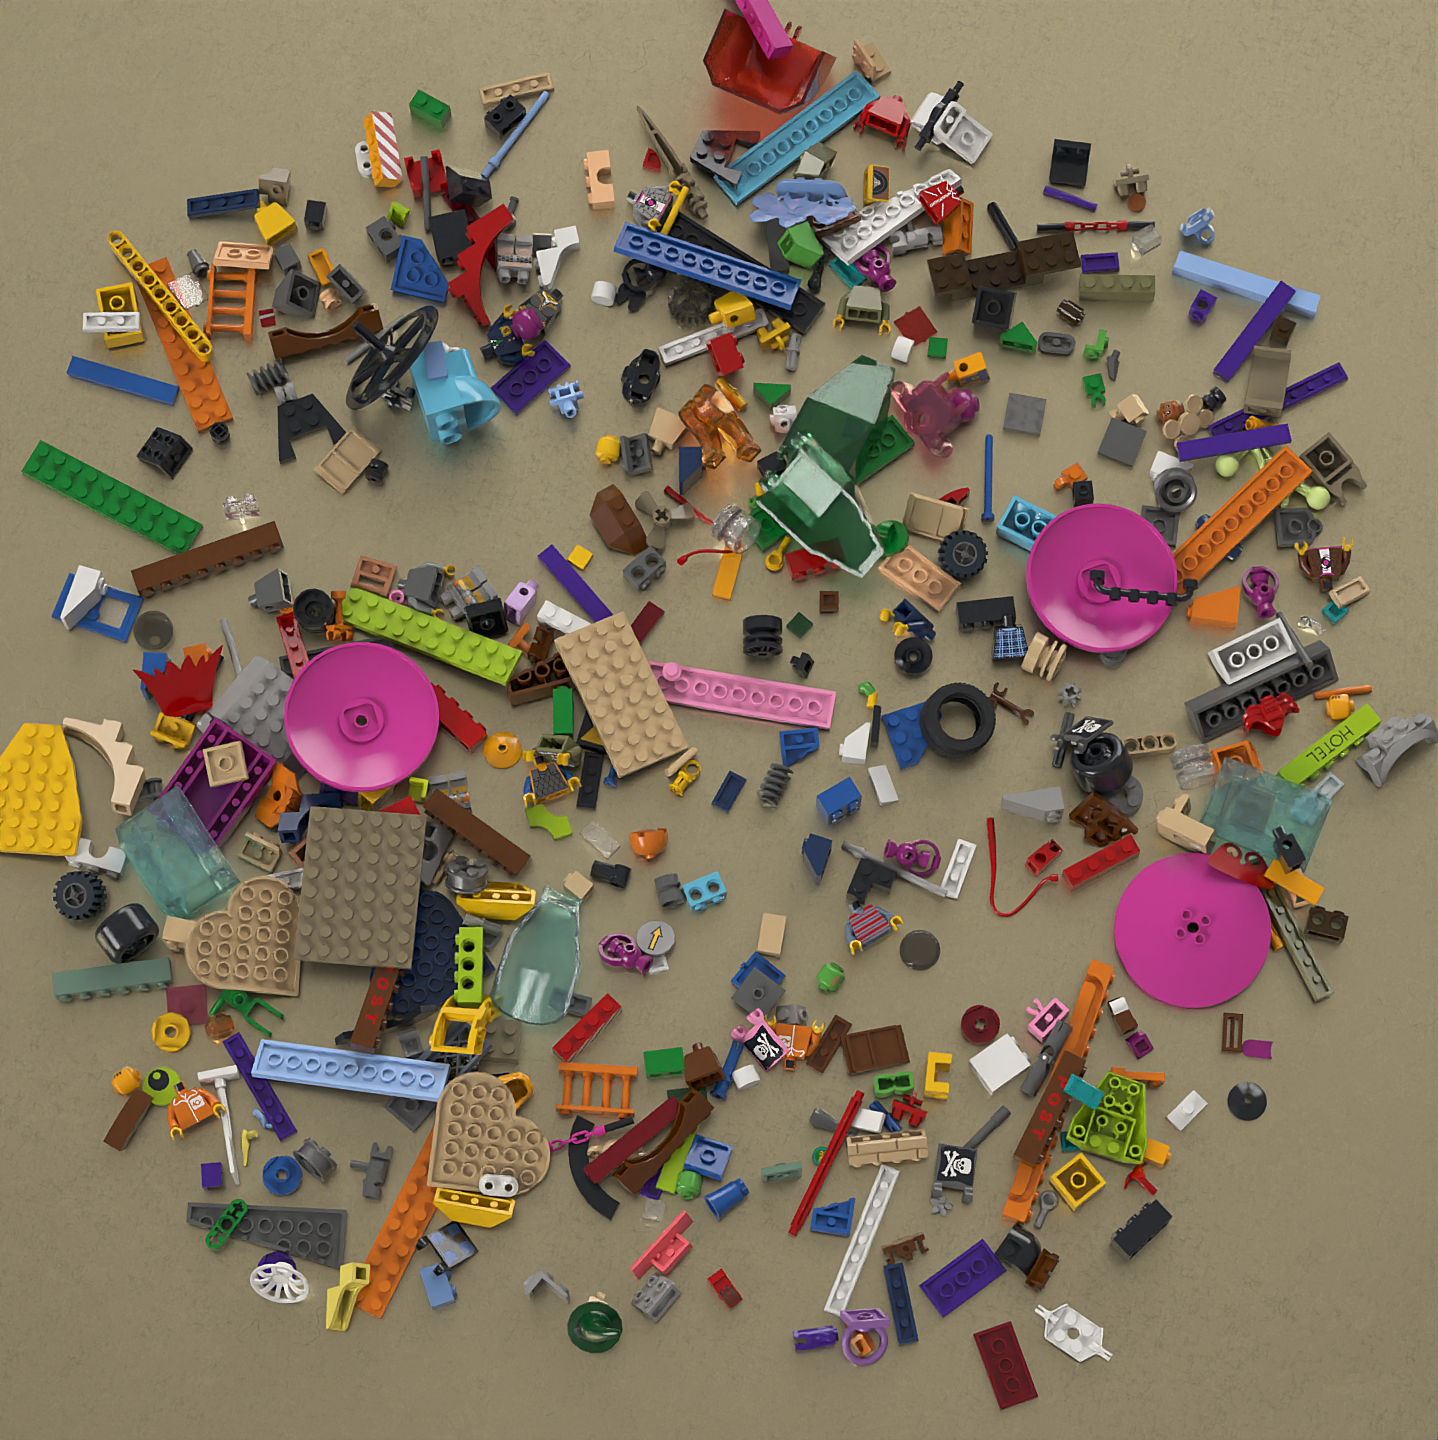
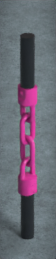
M633 1116L606 1125L594 1127L595 1131L592 1132L584 1130L575 1133L571 1139L565 1141L561 1139L548 1142L550 1153L561 1150L564 1144L570 1142L579 1144L589 1140L591 1135L596 1134L597 1137L607 1134V1132L635 1124ZM586 1133L584 1136L587 1138L576 1141L577 1138L575 1136ZM560 1142L558 1143L560 1147L554 1148L553 1144Z

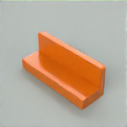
M962 197L959 198L961 203L958 208L944 220L942 253L945 255L953 252H964V256L971 255L974 203Z

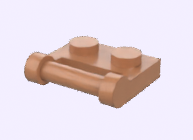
M360 556L351 587L379 594L387 599L397 566ZM364 577L385 584L381 588L361 582L360 578Z

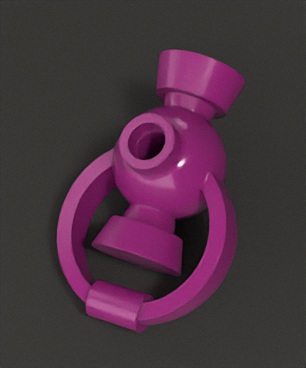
M876 245L863 255L862 261L869 266L868 268L863 267L859 263V258L855 260L857 270L877 282L881 292L890 291L895 287L897 282L890 276L891 257L885 247ZM879 252L885 255L886 261L880 259Z
M1264 566L1250 568L1242 578V588L1246 595L1252 598L1253 603L1258 606L1257 616L1259 618L1273 617L1276 614V610L1272 603L1279 588L1278 576L1274 571ZM1251 574L1253 576L1250 578V581L1255 587L1253 590L1248 587L1246 579ZM1269 576L1273 579L1275 584V587L1273 589L1269 585H1267Z
M888 839L884 849V858L896 856V860L900 864L904 865L910 873L919 877L932 874L939 868L942 858L937 846L925 839L904 842L897 846L896 842ZM918 844L930 845L936 854L933 857L931 868L925 872H916L909 866L918 862V865L925 869L928 865L930 850L919 852L916 847Z
M610 934L605 936L598 944L601 959L611 966H624L627 969H634L637 966V969L644 975L653 964V957L642 956L641 950L636 946L634 939L627 934ZM620 940L627 942V944L623 946V943ZM610 943L606 955L603 952V949H605L606 946Z

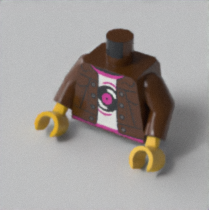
M1345 537L1342 539L1343 549L1342 546L1308 549L1305 541H1303V547L1299 549V544L1296 542L1294 547L1299 551L1297 556L1300 570L1306 577L1311 579L1312 583L1321 582L1323 592L1333 590L1332 581H1338L1340 576L1345 574L1350 564V548L1354 546L1353 538H1351L1349 545L1345 544Z

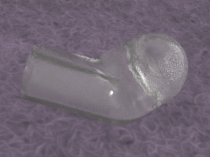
M1302 616L1297 621V625L1301 629H1305L1307 626L1311 627L1318 636L1326 631L1314 617Z

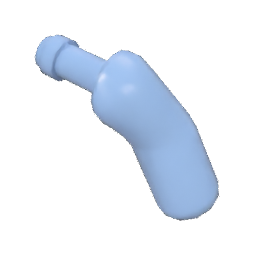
M254 1109L252 1114L260 1120L263 1129H271L272 1124L269 1123L265 1114L259 1109Z

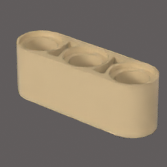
M1171 732L1130 737L1124 740L1125 746L1131 745L1135 748V751L1129 752L1131 759L1170 754L1175 750L1178 742L1176 735ZM1170 740L1173 745L1166 746L1163 741ZM1147 742L1152 743L1154 748L1147 749L1144 744Z

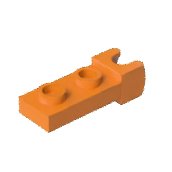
M1111 1067L1109 1071L1140 1083L1148 1084L1149 1087H1160L1165 1082V1073L1125 1071V1068Z

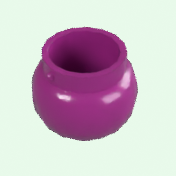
M532 307L528 310L522 309L516 312L512 317L513 324L510 326L516 337H521L525 341L535 339L540 334V331L545 328Z
M961 390L954 393V395L948 396L959 415L958 421H971L975 418L976 412L980 411L979 399L974 397L971 391Z

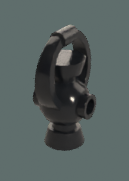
M632 259L625 265L621 275L624 285L632 291L642 293L653 289L658 282L665 278L666 273H669V275H677V273ZM637 263L646 264L644 269L633 267L637 285L644 282V279L651 283L644 287L632 285L629 273L627 272L632 265Z

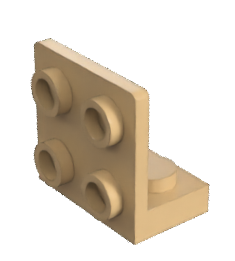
M858 38L854 39L852 57L854 62L861 66L862 73L866 79L869 78L870 82L874 83L891 74L890 68L873 42L863 46Z

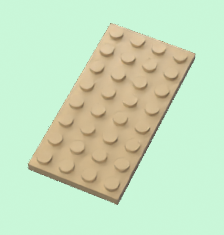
M624 611L554 640L619 778L689 748Z

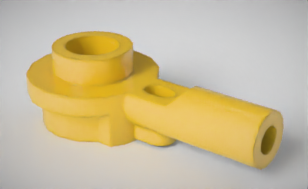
M785 536L777 551L774 550L766 556L765 565L768 569L776 571L783 567V554L792 541L789 537Z

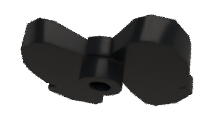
M624 282L619 286L618 293L615 296L618 304L628 297L630 299L628 309L633 311L639 309V306L646 300V292L632 291L624 285Z

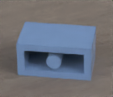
M439 1263L419 1269L433 1310L456 1303L454 1297L457 1296L455 1286H450L448 1278H451L449 1269L439 1276L434 1274L433 1269Z

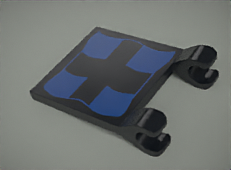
M452 1221L429 1235L421 1237L415 1243V1247L419 1251L430 1244L442 1260L433 1269L436 1276L441 1275L451 1267L478 1253L476 1246L459 1222Z

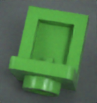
M1099 330L1096 346L1085 345L1084 355L1094 359L1102 358L1103 349L1108 348L1109 338L1106 337L1107 330Z

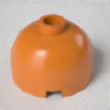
M657 828L658 831L646 829L629 833L632 849L639 855H645L646 859L656 858L657 853L662 852L667 846V828Z

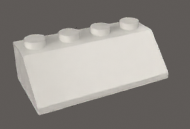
M1278 618L1208 652V655L1216 671L1230 685L1296 653V650L1281 619Z

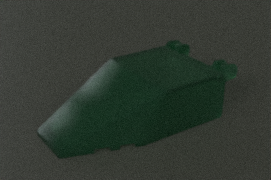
M864 355L850 363L807 396L788 434L779 447L777 459L782 460L784 455H786L787 463L792 464L797 454H801L832 467L827 477L828 480L832 481L839 470L842 472L838 478V484L843 485L848 478L850 485L854 486L887 425L896 369Z
M800 430L797 435L805 443L803 444L796 438L791 440L792 445L799 454L779 479L772 471L767 470L765 472L766 477L774 485L772 486L766 479L761 478L758 483L765 493L755 501L809 553L817 554L825 558L826 561L833 562L841 566L842 569L863 578L885 552L880 536L855 478L822 448L809 433Z

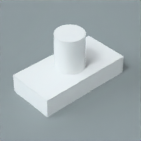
M1193 1090L1166 1119L1181 1132L1208 1103Z

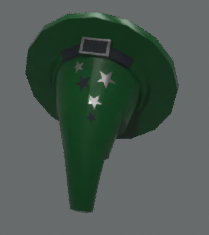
M600 1301L586 1302L579 1305L571 1313L567 1323L568 1335L572 1343L580 1350L589 1353H602L611 1349L619 1341L623 1331L622 1319L618 1312L609 1304Z

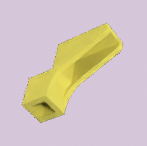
M352 1262L340 1266V1286L327 1289L326 1329L345 1331L348 1328L357 1295L364 1286L369 1285V1264Z

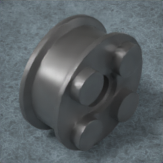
M1178 467L1169 468L1161 472L1155 479L1153 486L1154 494L1158 504L1164 510L1181 512L1191 507L1195 502L1197 487L1193 476L1187 470ZM1179 488V490L1171 492L1173 489Z
M1131 775L1121 788L1108 794H1101V796L1116 806L1127 817H1131L1141 807L1143 789L1140 782ZM1122 792L1126 794L1127 797L1121 800L1118 799L1116 795Z
M458 856L456 860L450 861L445 867L448 877L445 879V885L451 891L472 894L483 891L488 885V881L485 878V875L488 873V866L483 860Z
M309 1137L303 1141L304 1145L298 1151H293V1155L307 1172L317 1180L325 1182L326 1175L331 1170L335 1171L337 1169V1163L329 1157L331 1154L326 1148H319L318 1144Z

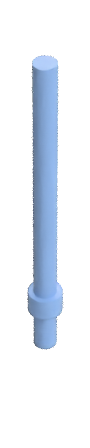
M544 91L496 155L490 158L487 167L481 173L486 179L494 169H497L501 163L500 160L550 96L548 92Z

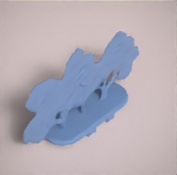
M797 177V179H783L779 181L776 185L777 196L769 192L755 196L751 204L759 209L749 214V217L752 218L753 222H767L779 218V224L789 228L795 223L805 221L808 216H814L818 222L830 225L837 220L847 217L848 213L853 212L857 206L852 205L853 199L846 197L845 189L837 182L823 180L822 178L805 180V177Z

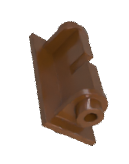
M540 624L536 628L533 639L538 643L532 642L527 653L531 664L547 659L556 629H546L547 626L544 624Z
M1043 1248L1025 1283L1036 1292L1044 1289L1050 1278L1048 1272H1053L1057 1263H1059V1256L1055 1253L1051 1254Z

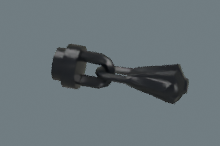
M823 248L824 254L815 264L814 271L807 282V286L811 291H818L821 288L824 263L830 259V250L827 248Z

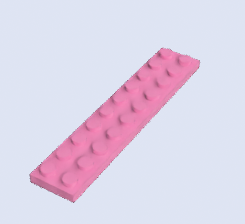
M648 660L667 703L830 730L836 698L835 691L680 666L682 673L678 680L668 681L662 673L663 667L667 663Z

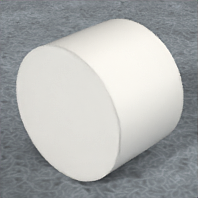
M597 281L594 284L591 300L599 305L611 306L614 304L617 287L609 282Z
M899 335L891 357L907 363L915 341Z
M754 1064L742 1067L732 1073L738 1090L748 1089L761 1082Z

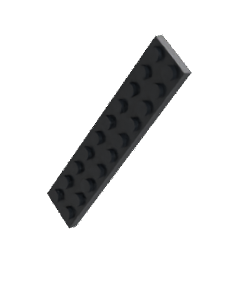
M673 207L669 209L661 220V227L657 226L655 228L658 233L661 232ZM678 212L667 235L770 269L681 212ZM799 287L790 310L746 296L750 301L777 318L779 317L785 323L788 322L790 326L804 335L825 307V302Z

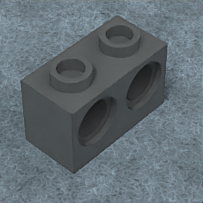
M650 545L622 570L623 577L639 592L642 588L646 589L652 583L651 580L656 576L660 577L665 572L666 561ZM650 561H656L658 563L654 567L648 565ZM637 573L644 575L641 579L634 578V575Z

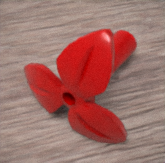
M1144 1162L1134 1167L1133 1171L1127 1175L1124 1189L1126 1190L1130 1181L1134 1179L1151 1195H1154L1158 1189L1146 1179L1143 1167L1147 1166V1163Z

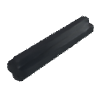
M995 201L989 203L987 209L1013 251L1017 250L1019 240Z

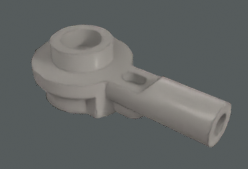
M1046 1190L1039 1196L1041 1209L1034 1223V1226L1041 1229L1048 1211L1058 1205L1059 1199L1054 1191Z

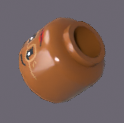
M1176 399L1162 402L1160 409L1157 410L1158 420H1162L1163 424L1168 420L1178 421L1181 414L1185 413L1183 403H1179Z

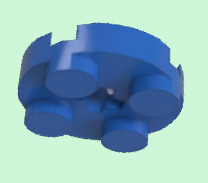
M276 1156L265 1164L262 1177L264 1185L271 1193L286 1196L293 1193L300 1186L303 1175L301 1167L295 1159L290 1156ZM279 1171L282 1173L284 1171L287 1172L285 1180H278L279 1175L277 1173Z

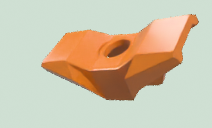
M277 763L271 776L272 784L266 797L261 798L254 817L270 828L279 824L280 813L300 811L303 793L300 790L297 775L283 766L282 763Z

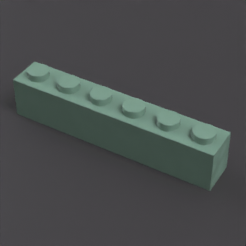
M169 957L52 973L54 996L57 1000L60 999L61 1002L70 1001L74 997L88 999L91 998V995L97 994L99 996H109L111 992L125 994L134 989L147 991L149 987L156 986L162 989L173 984L172 965Z

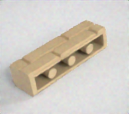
M925 1129L846 1137L849 1166L863 1167L869 1163L882 1165L888 1161L901 1163L907 1159L921 1161L928 1157Z

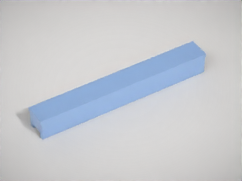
M1183 251L1179 252L1172 270L1174 275L1262 303L1266 301L1279 283ZM1290 286L1296 290V293L1284 310L1314 319L1321 295Z

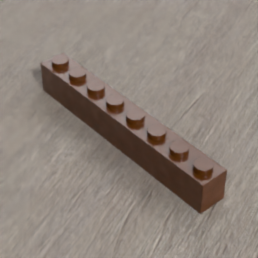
M272 521L131 570V574L140 597H148L161 589L168 590L173 585L179 583L186 584L190 582V579L196 577L203 578L210 572L223 571L230 565H240L245 560L260 558L268 552L275 553L284 546L276 523Z

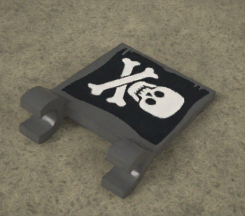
M1086 716L1063 734L1051 735L1050 739L1057 741L1053 748L1061 750L1064 748L1066 741H1071V744L1078 745L1074 752L1082 754L1086 750L1087 744L1112 726L1114 722L1113 720Z
M938 1144L931 1197H941L942 1187L964 1190L962 1202H972L978 1149Z

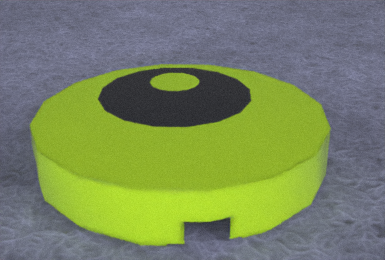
M158 1067L152 1069L145 1076L142 1090L154 1097L151 1104L165 1107L171 1104L172 1099L178 1097L172 1086L181 1082L174 1070L167 1067Z

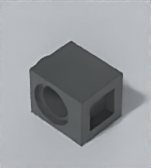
M290 243L281 245L273 251L275 259L285 276L292 269L298 271L302 268L301 262Z

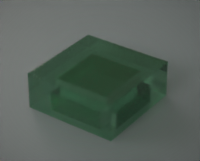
M798 612L786 627L799 639H802L813 627V623Z

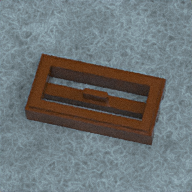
M1223 1013L1221 1052L1241 1054L1243 1014ZM1228 1017H1231L1229 1047H1226ZM1235 1018H1239L1237 1048H1234Z

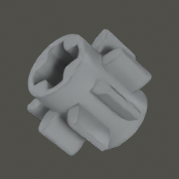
M1066 682L1064 689L1059 688V693L1063 694L1059 696V701L1063 700L1065 706L1068 704L1075 706L1076 700L1081 701L1082 697L1077 694L1081 693L1082 689H1077L1075 682L1072 685H1068ZM1069 692H1072V693H1073V695H1071V697H1068V696H1067V695L1069 694Z

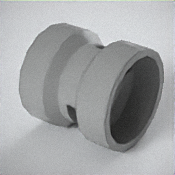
M292 381L286 383L285 386L274 387L280 405L286 403L287 400L293 401L298 399Z

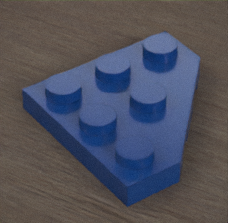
M402 235L391 290L446 302L449 288L448 281L422 239Z
M925 702L882 715L881 717L900 770L918 765L928 746L919 726L920 712ZM941 710L939 712V722L942 719Z

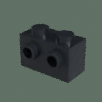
M510 94L507 98H502L497 107L485 114V126L501 140L522 121L526 115V108Z

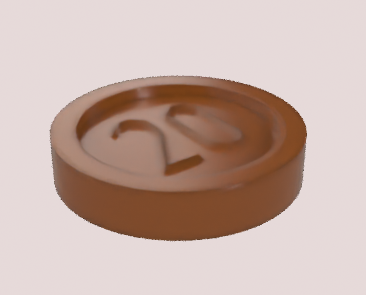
M1135 193L1128 198L1127 205L1130 210L1139 212L1145 208L1146 199L1143 195Z

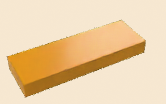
M726 542L724 550L734 549L738 544ZM741 545V548L735 553L722 555L712 596L731 600L745 546Z
M1276 859L1272 860L1264 874V877L1314 906L1325 889L1295 870L1285 874L1280 862Z

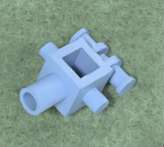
M577 380L569 384L565 382V386L562 387L558 384L557 387L548 389L550 398L555 395L557 397L550 400L551 407L559 405L561 414H565L568 418L576 415V410L579 409L577 400L584 398L582 391L574 392L575 389H580Z

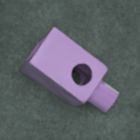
M529 580L527 584L519 582L504 601L506 620L518 627L522 624L536 602V590L539 587L537 582L534 580Z

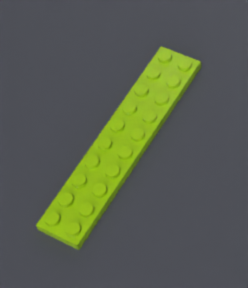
M351 587L346 595V599L342 602V620L344 624L507 686L523 655L521 650L357 587Z

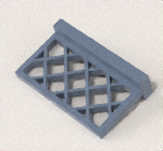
M453 1021L447 1030L444 1046L453 1047L458 1045V1047H462V1045L468 1044V1040H463V1035L471 1029V1026L467 1022ZM484 1039L485 1046L482 1048V1055L463 1053L449 1055V1052L430 1051L431 1046H429L417 1060L436 1063L444 1060V1064H448L449 1059L457 1058L456 1067H451L450 1072L456 1071V1077L468 1073L493 1046ZM470 1057L469 1063L461 1066V1058Z

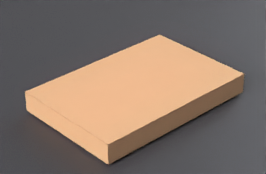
M220 241L213 259V265L269 269L275 246Z

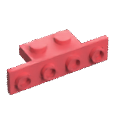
M683 1211L678 1215L674 1222L661 1233L660 1237L647 1248V1251L634 1262L630 1270L638 1279L652 1265L664 1275H667L693 1247L690 1242L681 1236L693 1222L687 1212Z

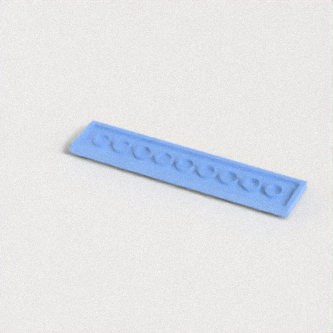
M261 1039L251 1074L252 1077L438 1102L442 1090L447 1085L451 1067L450 1064Z

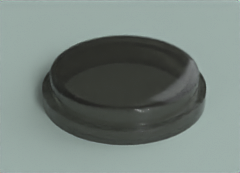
M160 611L143 613L137 618L133 627L135 640L141 647L147 650L164 648L169 644L174 633L171 620Z
M924 930L912 931L901 941L900 957L903 963L913 970H927L937 963L940 956V944L937 938L930 932Z

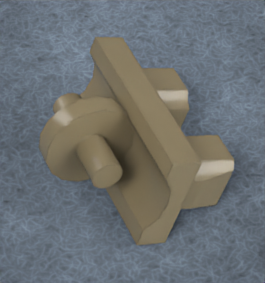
M1128 164L1125 171H1120L1121 177L1127 176L1128 178L1113 181L1114 187H1117L1120 196L1129 195V184L1134 183L1137 193L1147 191L1149 175L1133 177L1134 174H1139V168L1132 169L1131 164Z

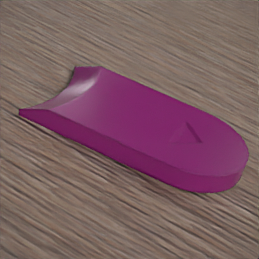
M1246 1040L1242 1044V1053L1247 1057L1272 1059L1271 1046L1273 1042Z

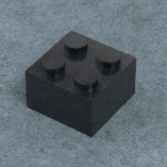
M978 286L972 323L1011 329L1017 293Z

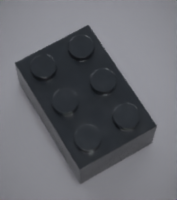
M1157 1199L1153 1202L1149 1200L1143 1205L1138 1216L1134 1214L1125 1224L1126 1227L1124 1229L1120 1227L1111 1237L1110 1247L1126 1263L1166 1227L1173 1217Z

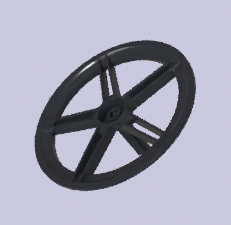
M424 306L406 315L380 339L358 320L355 321L351 326V330L372 348L357 368L347 391L346 405L350 409L358 410L377 400L412 366L424 350L436 328L439 313L434 306ZM418 317L398 339V329L409 320ZM420 331L412 347L405 348L407 344L414 338V336ZM378 352L379 357L365 367L373 355ZM395 362H400V363L384 378V376L386 375V373H387V371L389 370L390 366H391L393 363H395ZM371 377L362 394L355 395V388Z

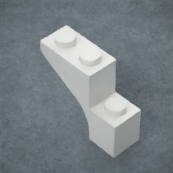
M576 225L554 230L555 237H551L553 248L536 251L537 258L533 259L535 269L540 271V275L537 276L539 286H543L545 292L552 289L563 257L572 251L580 250Z

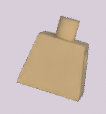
M657 407L649 431V440L654 443L651 451L656 455H661L664 448L673 451L690 429V421Z

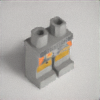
M479 566L473 568L464 577L447 585V590L440 595V600L445 606L451 602L455 603L456 606L449 610L454 620L461 617L466 619L465 606H469L472 603H481L491 598H498V594Z
M465 770L448 773L452 794L449 792L446 774L429 777L432 793L437 788L472 813Z

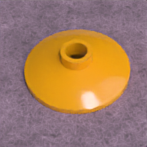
M497 732L486 740L483 751L486 761L491 766L498 769H507L519 761L522 747L515 735L509 732ZM505 746L506 749L504 751H500L499 747Z

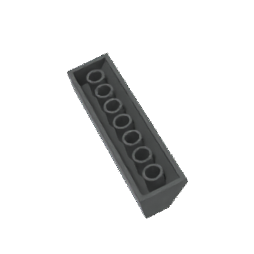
M1318 640L1304 647L1313 662L1311 667H1306L1296 651V653L1230 685L1226 683L1185 702L1184 705L1189 720L1201 742L1205 743L1244 725L1242 718L1247 707L1261 704L1260 699L1270 695H1273L1275 698L1281 693H1287L1295 701L1338 681L1339 678L1330 648L1321 640Z

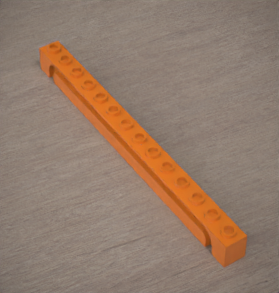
M1094 959L1091 960L1069 1022L1073 1030L1057 1056L1050 1079L1065 1050L1080 1058L1083 1056L1087 1057L1090 1045H1087L1089 1037L1093 1039L1097 1029L1093 1025L1095 1020H1100L1103 1009H1100V1005L1102 1002L1106 1003L1109 991H1106L1107 985H1112L1115 973H1112L1113 966ZM1061 1112L1059 1119H1062V1121L1058 1129H1062L1065 1118L1062 1117L1063 1112ZM1053 1129L1050 1135L1053 1137L1049 1148L1044 1147L1042 1154L1045 1156L1040 1165L1036 1164L1033 1169L1020 1162L1001 1218L1023 1226L1025 1220L1030 1221L1033 1212L1030 1206L1032 1202L1036 1203L1039 1191H1036L1038 1183L1042 1184L1046 1173L1042 1171L1044 1166H1049L1052 1155L1049 1154L1051 1147L1055 1148L1059 1137L1055 1136L1057 1130Z

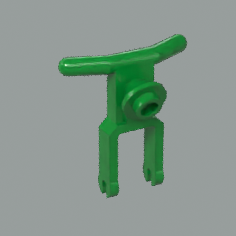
M224 989L209 1011L210 1016L214 1014L216 1016L224 1003L227 1002L233 1008L242 1012L246 1021L268 1036H271L272 1033L247 1016L255 1003H260L280 1018L284 1017L282 1013L260 998L253 999L243 990Z

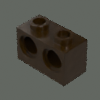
M1321 906L1310 907L1304 934L1342 943L1349 916L1337 910L1333 912L1326 911ZM1319 917L1322 923L1315 924L1312 918ZM1336 921L1341 925V928L1335 929L1331 923Z

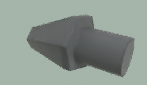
M1113 350L1112 355L1106 358L1109 377L1113 381L1116 380L1120 363L1118 361L1120 355L1118 350Z

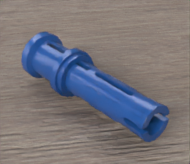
M732 1041L723 1066L727 1079L717 1082L714 1089L710 1091V1095L717 1099H727V1090L729 1085L733 1083L732 1073L745 1046L741 1042L738 1045V1041Z

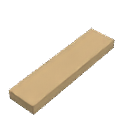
M550 71L479 88L483 107L498 104L502 98H507L510 94L515 99L541 94L544 91H554Z

